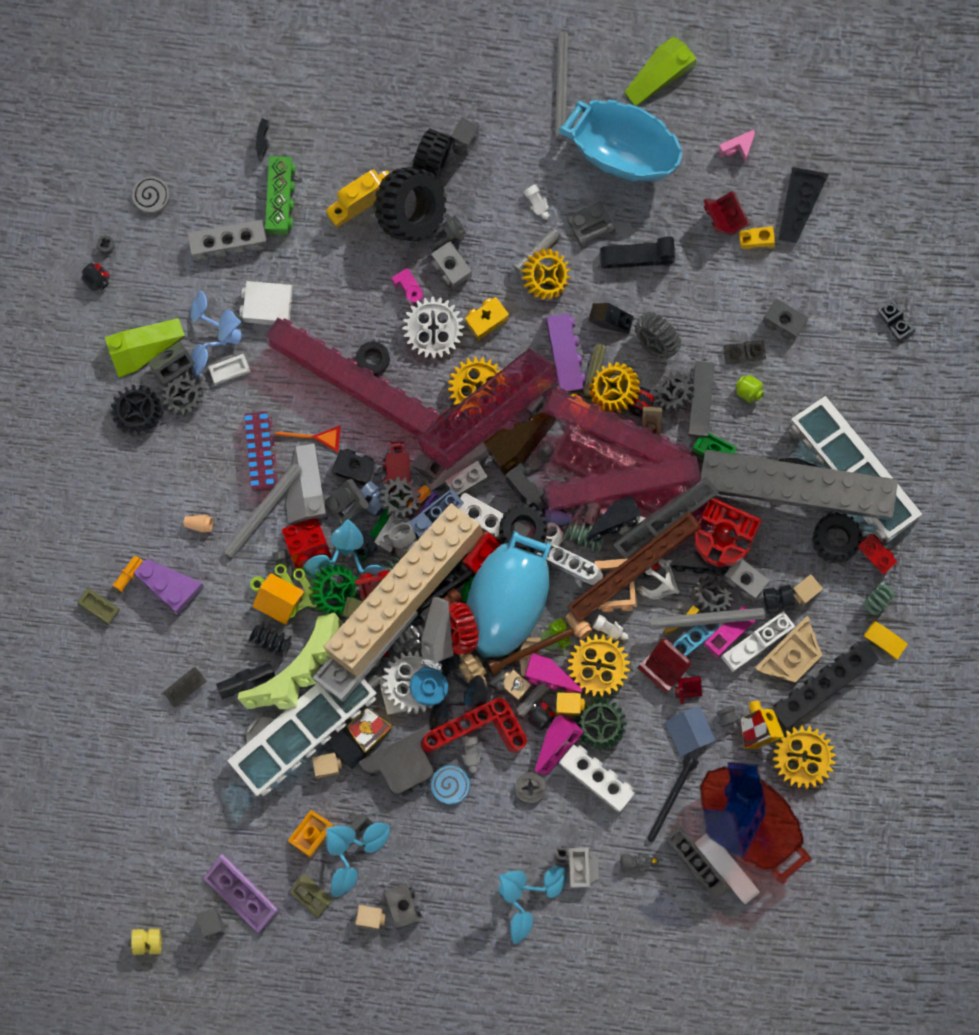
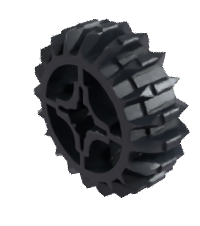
M132 385V390L130 391L128 387H125L126 392L124 394L122 391L118 392L120 398H113L117 403L111 404V408L115 409L110 412L112 416H115L112 420L114 423H117L118 429L123 427V433L129 430V434L133 436L136 431L137 435L140 436L141 430H144L145 434H147L148 427L152 430L155 428L152 424L153 422L159 424V420L155 417L162 416V413L159 412L162 409V405L158 404L160 399L155 398V392L150 393L149 387L144 391L143 385H140L138 390H136L135 385ZM143 397L144 399L135 402L130 398ZM124 403H126L129 408L125 413L126 416L122 418L121 410ZM151 403V413L147 418L144 410L147 408V404ZM132 406L136 409H139L141 415L137 412H134ZM134 419H140L142 421L138 424L128 423L129 421H133Z

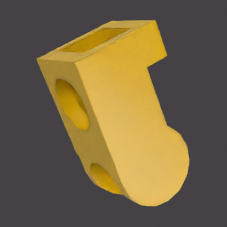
M773 226L740 231V248H775Z

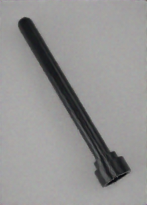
M685 755L682 761V767L684 768L648 835V841L650 842L656 839L690 771L696 769L699 761L688 755Z

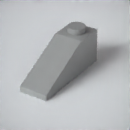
M434 597L421 639L423 658L432 662H438L453 656L448 601L438 597Z

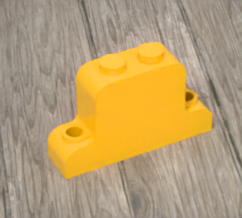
M374 169L370 170L338 191L337 202L326 209L327 216L336 228L374 205V201L377 198L375 196L376 191H379L380 188L379 184L385 180L384 177L390 173L389 171H384L378 175ZM339 209L342 211L339 215L335 214Z

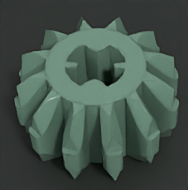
M880 583L864 600L863 606L869 613L876 616L895 597V592L890 586Z

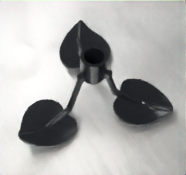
M454 652L453 656L441 660L439 669L442 670L441 673L445 677L450 674L467 687L464 693V702L445 703L442 700L436 704L431 711L429 719L431 731L448 722L450 716L449 706L471 707L474 705L480 707L486 704L487 695L491 693L481 676H474L467 684L455 675L454 670L459 665L460 655Z

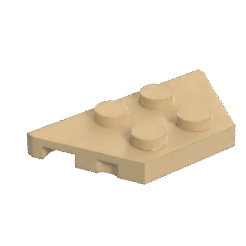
M806 616L755 667V670L796 683L822 657L809 617Z

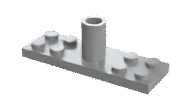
M417 611L412 614L358 677L354 676L330 657L315 674L313 680L344 702L368 672L381 663L382 656L418 615Z

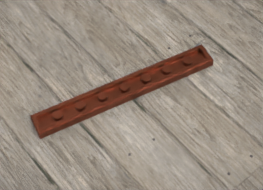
M688 512L567 606L576 620L581 622L700 530L701 526L693 515Z

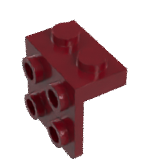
M734 191L717 200L709 198L703 200L705 204L704 210L711 216L713 220L712 226L716 232L734 235L751 225Z
M662 638L651 654L638 666V669L666 694L677 683V679L685 674L691 666V662L670 641Z

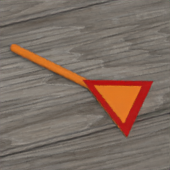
M341 425L316 435L275 432V435L316 439L338 453Z

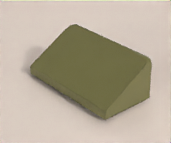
M306 874L300 877L289 890L317 918L333 901Z

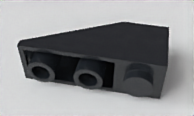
M629 495L614 501L587 533L586 541L592 540L595 542L602 539L603 535L608 533L611 535L618 533L625 526L633 527L637 525L638 521H640L641 513L633 496Z
M712 547L708 558L718 562L723 551ZM698 551L671 561L670 567L674 568V571L685 572L688 569L698 574L710 571L713 575H724L729 570V566L717 567L704 561Z

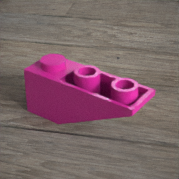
M744 605V606H743L741 609H739V610L748 609V608ZM756 620L724 623L705 641L704 647L718 659Z
M536 654L530 655L524 678L528 679L527 682L535 685L543 683L546 684L548 689L557 691L560 688L565 690V693L582 692V689L551 659Z

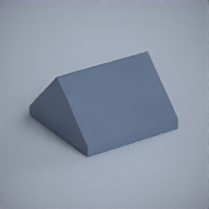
M700 706L683 711L664 722L680 757L716 742Z

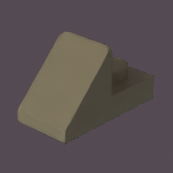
M643 407L641 443L660 444L662 408Z

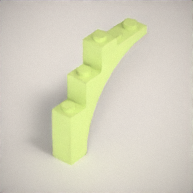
M335 613L318 616L314 631L298 657L279 675L253 689L239 692L238 700L246 709L271 706L273 704L279 710L297 707L300 687L317 684L313 677L319 671L320 665L325 664L330 658L323 646L344 623Z

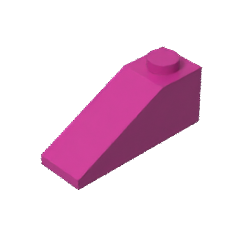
M560 714L552 721L547 730L535 768L537 773L548 775L584 733L571 717Z

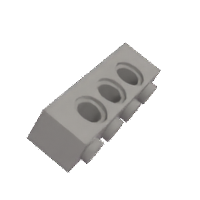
M262 220L188 233L193 260L197 259V261L206 260L211 256L224 257L227 253L233 252L234 254H241L249 249L258 251L267 246ZM244 235H250L251 239L249 241H243L242 237ZM227 238H231L233 240L232 243L229 245H225L223 243V241ZM211 241L214 243V246L211 248L205 247L207 242Z

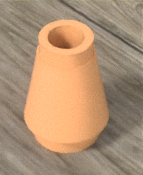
M208 515L185 516L183 524L185 528L206 534L212 531L213 518Z
M571 612L566 615L565 619L570 628L574 630V635L579 637L580 640L586 638L592 632L591 625L584 619L578 622Z

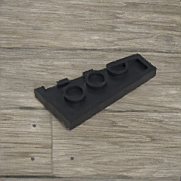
M792 167L778 240L798 242L829 173Z

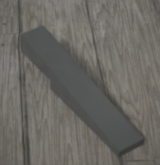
M708 477L704 478L613 540L614 546L625 559L685 514L688 512L692 513L718 494L719 491Z

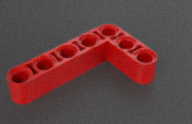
M496 698L428 732L421 740V748L428 753L434 752L492 722L506 748L511 753H519L526 746L527 738L507 701L503 698ZM494 705H499L502 708V712H497L494 709ZM478 713H482L485 716L484 721L478 718ZM462 721L466 722L469 729L462 728L460 723ZM503 722H508L511 725V729H506ZM444 730H449L452 733V737H446ZM427 738L433 739L435 741V745H429L427 743ZM512 740H519L520 746H515Z

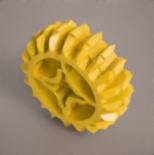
M540 249L539 252L534 251L533 256L529 255L527 257L529 262L523 263L526 269H521V272L525 273V276H522L521 279L526 280L523 286L530 287L528 293L534 292L533 297L537 298L540 296L541 300H545L547 297L548 300H551L553 296L559 297V292L564 293V287L569 286L568 282H566V280L571 279V276H567V272H570L571 269H566L569 262H563L565 256L560 255L558 257V251L553 253L552 249H547L546 251ZM542 259H548L553 263L551 265L545 266L544 264H540L539 261H541ZM534 270L537 274L536 278H534ZM544 271H547V272H548V274H546V275H548L547 278H545V276H544V274H545ZM546 282L548 284H551L553 287L549 290H545L541 288L540 285Z
M618 362L615 363L614 367L611 363H608V368L601 366L602 371H596L597 377H591L594 383L589 384V387L593 389L589 391V394L593 396L592 401L596 403L598 408H602L604 412L609 410L610 413L614 414L615 410H617L618 413H621L623 407L625 410H628L627 405L629 403L634 405L632 399H638L636 394L640 392L638 375L633 373L631 367L627 368L626 364L620 366ZM628 381L626 392H624V387L626 385V382ZM604 383H605V384H606V387H605V389H604V391H603V394H602V387H603V385H604ZM610 384H612L613 386L617 387V389L619 390V392H618L616 389L614 390V389L610 386Z

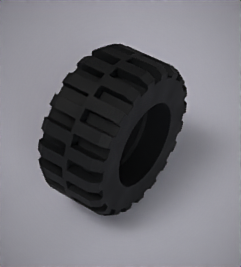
M402 167L388 173L384 177L385 181H381L379 184V191L377 190L375 194L377 196L376 201H374V207H376L375 217L379 219L377 222L380 228H383L387 235L395 239L415 242L431 237L433 232L439 229L438 225L442 224L444 220L443 214L446 213L445 203L447 199L444 196V187L440 186V180L431 172L415 168ZM413 189L416 196V207L413 215L408 219L405 214V201L407 195Z

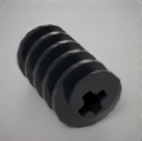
M264 621L260 625H256L250 635L249 642L254 639L255 645H259L262 642L261 647L263 649L268 647L270 653L275 650L276 656L282 653V659H284L292 644V636L290 635L287 639H284L285 632L280 636L278 635V629L271 632L272 625L265 629Z

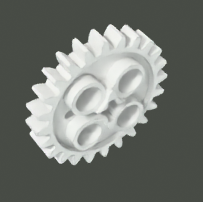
M431 297L430 302L424 298V304L416 301L418 307L410 306L413 312H406L409 319H403L404 322L408 323L407 326L402 327V329L408 331L403 336L410 338L406 343H413L414 345L411 350L418 348V355L424 351L426 358L429 353H431L432 358H435L436 353L443 357L442 351L450 354L448 348L456 349L453 343H460L457 336H463L459 329L464 328V326L458 323L463 318L456 317L460 311L453 312L455 305L448 307L449 301L447 300L443 304L441 297H439L437 302H435L434 297ZM432 310L435 312L434 324L438 326V329L435 330L434 345L432 344V331L428 329V326L432 324ZM441 312L446 313L448 317L445 323H440L437 320V316ZM421 313H426L429 317L428 322L425 324L420 323L418 320V316ZM441 331L446 332L448 335V339L445 342L438 340V334ZM421 332H426L429 335V340L425 343L419 340Z
M418 651L415 653V656L408 652L407 657L401 653L400 659L395 656L393 658L394 663L388 662L390 669H384V673L387 675L382 676V680L386 681L382 684V688H387V690L383 694L390 695L387 701L394 700L393 707L400 705V711L407 708V713L409 714L411 709H414L417 714L419 708H421L425 712L426 706L419 704L411 696L409 690L410 679L419 669L425 667L437 668L438 663L432 664V661L424 659L423 656L419 657ZM407 668L410 674L402 675L400 669ZM403 686L407 689V693L400 694L397 688Z

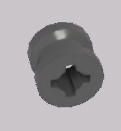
M734 705L716 712L717 716L721 719L720 724L722 727L740 720L734 712Z

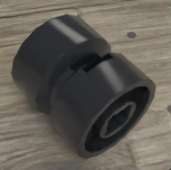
M790 584L779 586L777 590L774 587L763 589L764 603L768 614L778 612L781 608L784 611L795 609L794 596ZM777 595L779 598V603H776L775 596Z

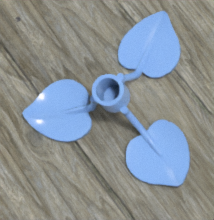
M201 290L198 291L190 309L191 319L197 322L201 317L218 326V339L220 342L206 343L203 346L197 344L193 349L191 358L195 364L191 366V371L196 379H198L207 363V347L226 346L227 343L237 345L241 340V331L236 329L241 321L231 310L227 309L222 313L219 323L204 315L207 309V298Z

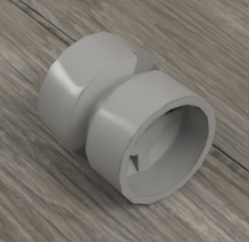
M408 523L397 524L389 531L391 543L395 547L398 557L402 559L418 541L415 532Z

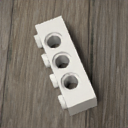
M463 492L460 499L464 504L459 509L468 516L473 510L479 512V516L473 520L480 524L484 533L489 532L497 541L502 542L499 537V525L503 513ZM488 520H494L496 525L493 528H489L485 523ZM518 521L512 526V532L516 531L519 535L527 538L531 533L529 527Z
M573 745L561 759L559 766L620 814L634 796V788L627 782L621 783L617 779L618 775L612 770L606 771L602 767L603 763L597 758L591 759L586 755L588 752L582 746L576 747ZM582 760L586 761L588 768L580 770L577 767V763ZM594 773H601L603 780L595 782L592 776ZM616 785L619 792L612 795L608 792V787Z

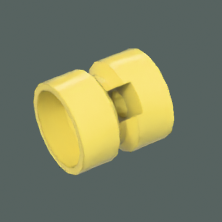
M132 929V954L144 955L146 952L150 955L161 954V929H149L148 932H145L144 929Z

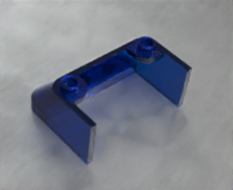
M728 762L730 782L725 786L724 790L728 803L724 811L704 809L705 830L709 838L735 856L744 857L765 816L766 802L758 764Z

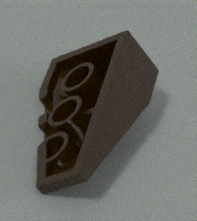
M549 408L531 416L523 424L517 422L514 424V428L507 431L504 428L484 441V445L493 463L505 477L517 465L523 464L554 425L556 418Z

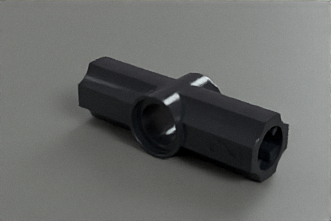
M269 662L254 669L242 670L236 673L234 677L216 683V686L223 700L271 680L275 677V673Z

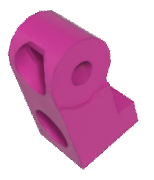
M408 268L391 277L395 288L399 285L402 287L406 294L407 302L410 305L416 306V301L422 302V290Z

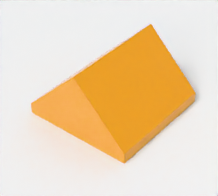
M270 573L260 586L252 607L287 625L305 591Z
M310 810L287 841L312 859L327 839L326 828L335 826L316 812Z

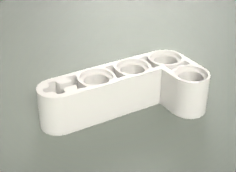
M548 523L547 537L544 544L550 543L551 547L546 562L590 585H595L603 578L600 569L594 563L561 548L560 545L564 538L562 530L555 523ZM557 531L555 536L550 537L552 532ZM535 550V551H534L535 554H538V555H541V554H542V553H540L541 550H538V551ZM560 555H563L560 561H556ZM579 563L576 569H572L574 564Z
M710 831L695 842V845L745 905L760 893Z

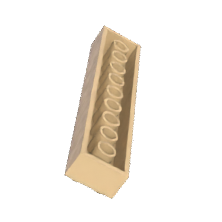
M451 503L323 646L328 656L358 677L484 534L480 524Z

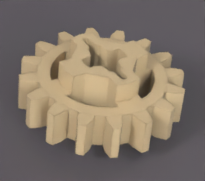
M471 653L461 654L460 662L462 664L459 665V669L464 675L465 680L469 683L474 676L479 675L484 679L487 686L486 679L483 676L486 674V671L477 656L473 657Z

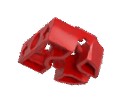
M711 498L707 501L698 524L700 525L703 522L712 527L709 533L702 530L694 533L695 549L704 561L717 567L735 565L747 556L762 521L753 515L715 498ZM716 506V509H715V511H714V513H713V515H712V518L710 519V516H711V514H712V511H713L714 507ZM724 515H727L728 517L734 520H739L738 524L736 525V523H734L731 520L723 519ZM750 522H751L752 524H751V526H750V528H749V530H748V533H747V535H746V534H745V533H746V530H747V528H748V526H749V524H750ZM731 530H732V531L734 532V534H735V537H734V538H731V537H730L729 532H730ZM738 539L749 543L746 550L736 546ZM712 547L723 551L718 562L708 558Z

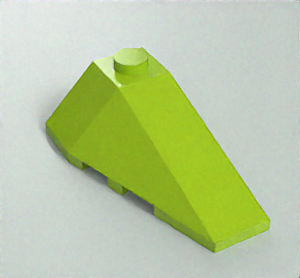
M673 36L658 46L624 93L634 106H638L695 67L697 58L685 43Z
M177 318L122 331L104 338L117 375L120 378L139 371L148 361L155 358L165 349L167 350L185 335L180 320Z

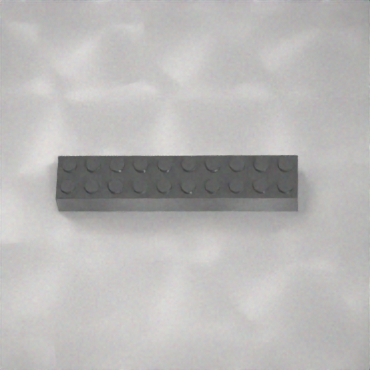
M705 450L701 480L708 477L719 491L718 494L890 521L893 518L898 479Z

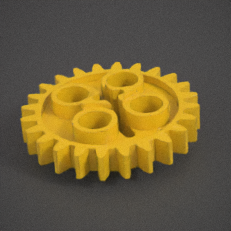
M475 356L472 362L467 358L465 360L466 365L460 362V368L454 367L453 369L456 374L451 373L449 375L453 380L447 382L448 385L452 386L447 389V392H452L449 399H455L452 406L459 405L458 409H464L466 415L470 412L472 418L478 414L481 419L483 413L489 417L490 410L495 414L497 412L496 407L501 408L503 406L500 401L505 402L507 400L503 395L509 393V391L504 390L509 384L503 383L507 376L500 375L503 369L497 370V363L492 366L491 359L485 363L484 357L478 361ZM469 371L476 372L477 379H471ZM486 379H492L495 384L494 387L487 386ZM477 384L480 385V387H479L480 390H479V391H476V385H477ZM461 388H467L470 391V395L464 396L461 393ZM479 396L486 397L487 404H481L478 400Z
M595 634L594 640L587 636L586 643L580 640L581 647L574 645L576 653L570 652L574 659H568V663L572 664V666L568 667L567 670L573 671L569 677L575 678L574 682L580 684L579 687L581 689H586L585 695L591 691L593 697L596 696V693H599L602 698L604 692L610 696L611 689L617 692V685L623 687L624 684L621 679H628L624 675V673L630 672V669L625 668V666L630 664V661H624L628 654H622L624 647H617L619 641L614 644L611 643L612 637L606 641L605 635L598 639ZM590 650L594 651L596 657L588 659L585 653ZM606 654H613L615 660L609 663L604 659V656ZM582 662H586L593 665H596L597 662H601V666L615 667L616 669L611 670L609 668L601 667L600 670H596V666L582 665ZM589 669L592 671L593 676L585 678L582 672ZM605 672L612 675V679L608 682L601 678V675Z
M800 726L799 731L793 727L792 734L786 731V738L780 739L782 743H775L779 750H773L777 757L773 758L772 761L778 762L774 769L781 770L778 776L784 774L783 782L789 779L791 780L790 786L797 783V789H799L804 784L805 789H808L810 783L815 788L816 781L822 784V777L825 779L829 778L826 772H833V769L829 766L836 764L835 761L831 760L836 754L830 753L834 746L827 745L830 739H823L825 733L819 736V729L811 732V726L808 727L807 731H804L803 726ZM794 741L799 742L801 750H793L791 743ZM817 745L820 748V754H813L810 747ZM787 753H791L798 756H801L803 753H806V757L821 759V762H817L811 759H807L805 762H803L801 757H790L787 756ZM788 761H796L798 768L791 770L788 767ZM807 765H815L817 772L814 774L809 773Z

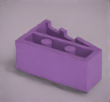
M146 559L134 571L135 576L177 615L204 588L201 582L149 559Z

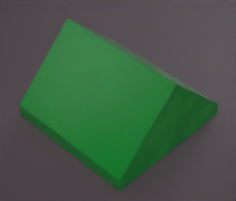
M708 432L707 438H698L691 450L690 456L704 462L705 450L735 454L738 447Z

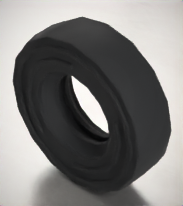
M366 342L357 351V366L367 375L381 374L389 365V351L380 342ZM369 352H377L380 355L379 363L376 365L368 364L365 359L366 355Z

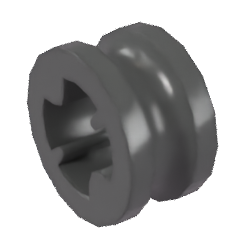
M103 235L97 240V247L101 253L109 254L114 250L115 244L110 236ZM106 241L108 243L110 241L109 248H102V242Z

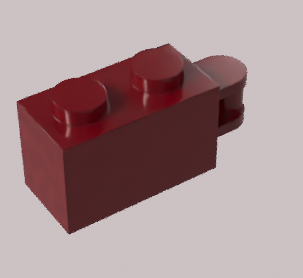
M390 442L391 453L386 454V459L382 460L383 471H387V478H383V485L384 483L388 484L389 479L395 482L398 476L400 481L407 477V482L409 483L410 459L409 453H404V442ZM401 449V453H394V450ZM392 488L388 492V494L394 493V488Z

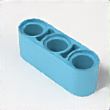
M719 623L715 624L714 630L706 629L705 625L694 626L673 644L674 647L683 646L686 649L684 655L688 657L718 630ZM692 634H698L701 640L699 642H693L691 641L690 636Z

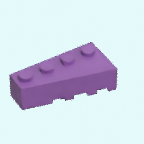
M569 313L546 317L545 323L549 327L548 338L550 344H552L551 352L553 361L556 364L555 372L559 391L566 392L583 388L586 380L584 372L581 373L579 365H582L581 354H577L576 351L579 343L577 335H573L572 328H575L574 317H570Z

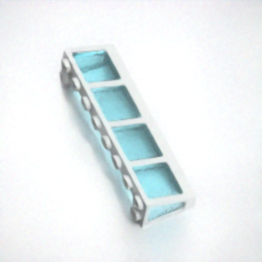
M826 396L791 419L788 426L790 429L788 430L789 434L795 440L797 438L799 440L803 439V445L808 450L811 449L814 452V457L820 465L823 464L827 469L892 478ZM897 485L892 521L864 516L863 518L869 525L872 523L874 535L881 540L883 545H886L922 516V513L901 487Z
M363 678L346 700L342 702L317 683L298 699L297 707L285 710L227 761L256 796L260 794L265 796L272 790L271 785L275 781L279 783L286 777V771L290 768L292 771L301 764L300 759L305 755L308 758L317 751L314 748L319 743L324 745L332 738L329 734L334 730L339 732L346 726L344 721L349 717L354 719L361 713L359 709L362 706H370L376 700L374 696L377 693Z

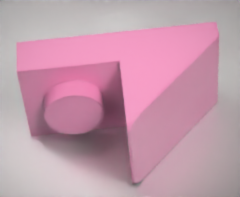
M754 130L720 144L718 151L721 157L725 155L732 156L739 150L744 162H746L754 139Z

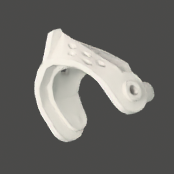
M664 559L659 560V564L667 571L666 578L654 572L650 567L645 573L653 575L662 584L652 591L643 586L638 587L636 590L642 596L650 599H662L668 595L680 593L671 567Z

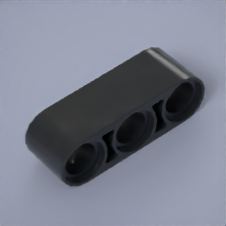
M327 715L314 730L321 736L335 722ZM334 730L329 734L332 738L326 743L351 769L355 768L359 761L366 757L342 730L339 732Z

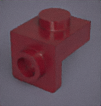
M700 676L677 679L678 686L674 687L675 697L680 699L681 705L685 704L684 698L703 696Z

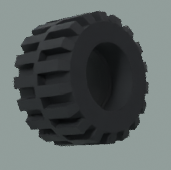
M429 128L418 145L412 168L426 170L438 178L451 148V136Z
M518 504L515 508L510 507L508 512L505 511L499 525V537L502 540V544L509 543L512 536V526L520 520L529 521L534 526L535 532L530 539L545 543L548 526L546 524L547 520L543 517V513L540 510L537 511L534 506L529 507V504L524 506ZM515 542L514 545L533 553L535 550L538 551V549Z
M835 512L834 514H827L826 517L823 516L817 523L812 537V542H814L813 548L818 551V556L822 555L824 557L823 560H831V563L836 561L842 563L844 560L848 561L858 551V545L862 542V530L859 529V523H855L854 517H848L845 513L839 514ZM832 528L842 529L847 534L848 543L843 547L832 546L827 541V531Z

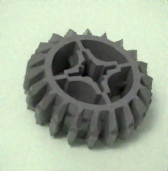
M647 312L643 316L641 315L634 325L637 338L641 340L645 348L662 359L674 356L682 345L679 333L675 331L671 323L666 321V318L663 319L659 314Z

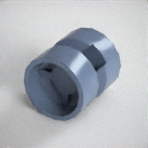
M369 481L360 492L369 505L367 511L374 517H377L383 511L382 506L384 503L379 502V499L383 496L379 495V487L372 481Z

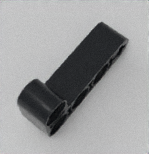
M673 237L658 238L657 243L614 245L600 248L601 268L604 269L669 265L675 262L676 257Z

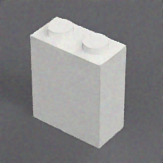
M246 281V287H242V298H245L244 305L240 306V316H243L244 323L289 326L293 294L292 285Z

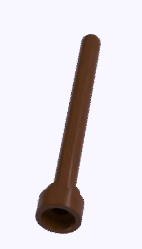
M572 628L564 630L503 659L495 660L493 658L487 661L488 668L492 675L500 673L504 666L572 636L574 630Z

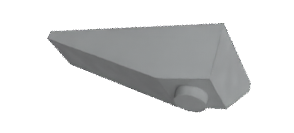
M467 417L469 423L462 433L452 434L454 438L450 443L457 449L437 480L425 476L422 479L429 489L437 488L445 483L446 479L476 461L480 462L489 455L484 441L490 437L470 417Z
M315 443L296 446L293 463L301 467L302 471L288 489L286 501L288 522L293 524L308 519L327 518Z

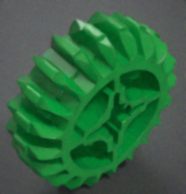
M328 564L326 569L320 568L321 574L318 572L314 573L316 580H310L314 585L308 587L309 590H313L309 597L314 598L311 603L317 605L316 609L318 611L322 610V614L336 613V615L340 616L342 611H344L347 597L358 600L355 594L360 593L359 590H356L359 584H355L354 581L357 577L352 575V570H347L346 566L340 567L339 564H334L333 566ZM339 575L343 580L336 582L331 576ZM333 587H336L335 593H332ZM333 598L338 604L329 605L325 600Z

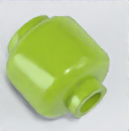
M752 375L742 376L736 383V394L748 403L760 401L764 395L763 383Z

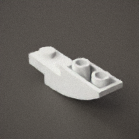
M783 611L724 653L721 658L730 670L734 672L791 631L795 625Z

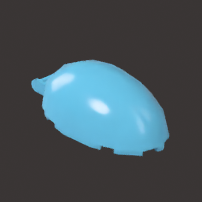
M597 99L590 101L588 105L577 101L575 109L569 118L558 129L560 134L575 142L577 149L587 161L606 173L632 182H658L674 173L680 165L682 149L675 134H671L661 120L642 108L631 104L617 103V100H608L606 102L598 101ZM581 112H584L583 115L581 116V118L578 120V122H577L576 125L574 126V128L570 129L571 126H572V125L574 124V122L576 121V119L578 118V116L580 115V113H581Z
M514 531L509 543L498 547L485 559L471 583L466 605L473 612L476 625H478L479 641H477L478 646L475 651L484 658H501L517 649L533 631L544 611L549 591V566L546 558L551 547L550 543L544 544L519 535L518 532ZM515 542L541 550L542 554L538 555L514 546Z

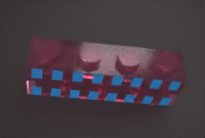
M267 411L245 413L252 491L272 490L275 484L278 483V473L274 472L273 465H277L276 454H272V447L275 446L274 435H270V428H273L272 417L268 416Z

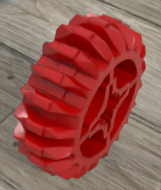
M462 602L451 603L449 605L453 652L458 655L468 654L476 650L478 646V625H476V619L473 617V612L470 611L469 606Z

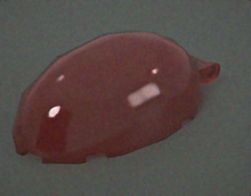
M723 766L713 771H707L700 784L701 806L709 827L726 851L746 866L760 872H769L782 885L787 883V879L806 862L812 861L811 856L802 847L804 837L800 828V822L781 794L763 779L755 775L753 777L740 768ZM798 853L801 857L781 874L778 870Z

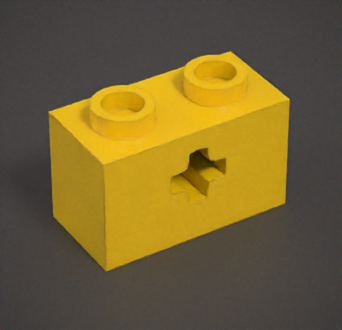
M497 297L489 298L482 303V307L477 310L473 309L466 314L465 323L479 341L508 321L509 314ZM483 315L489 316V320L483 319Z
M557 693L556 717L560 714L571 718L580 716V710H584V699H581V693Z

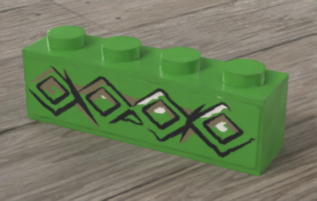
M269 156L266 234L289 235V229H293V218H290V211H294V200L291 199V193H295V182L292 181V175L296 174V163H293L292 157Z

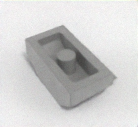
M569 848L570 888L590 887L594 881L599 879L598 857L590 853L588 848Z

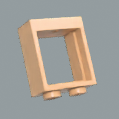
M627 559L594 561V563L601 572L613 571ZM636 579L630 583V600L606 601L598 609L607 613L613 612L614 609L621 608V611H631L633 607H637Z

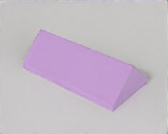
M223 854L220 855L203 877L257 933L280 912Z

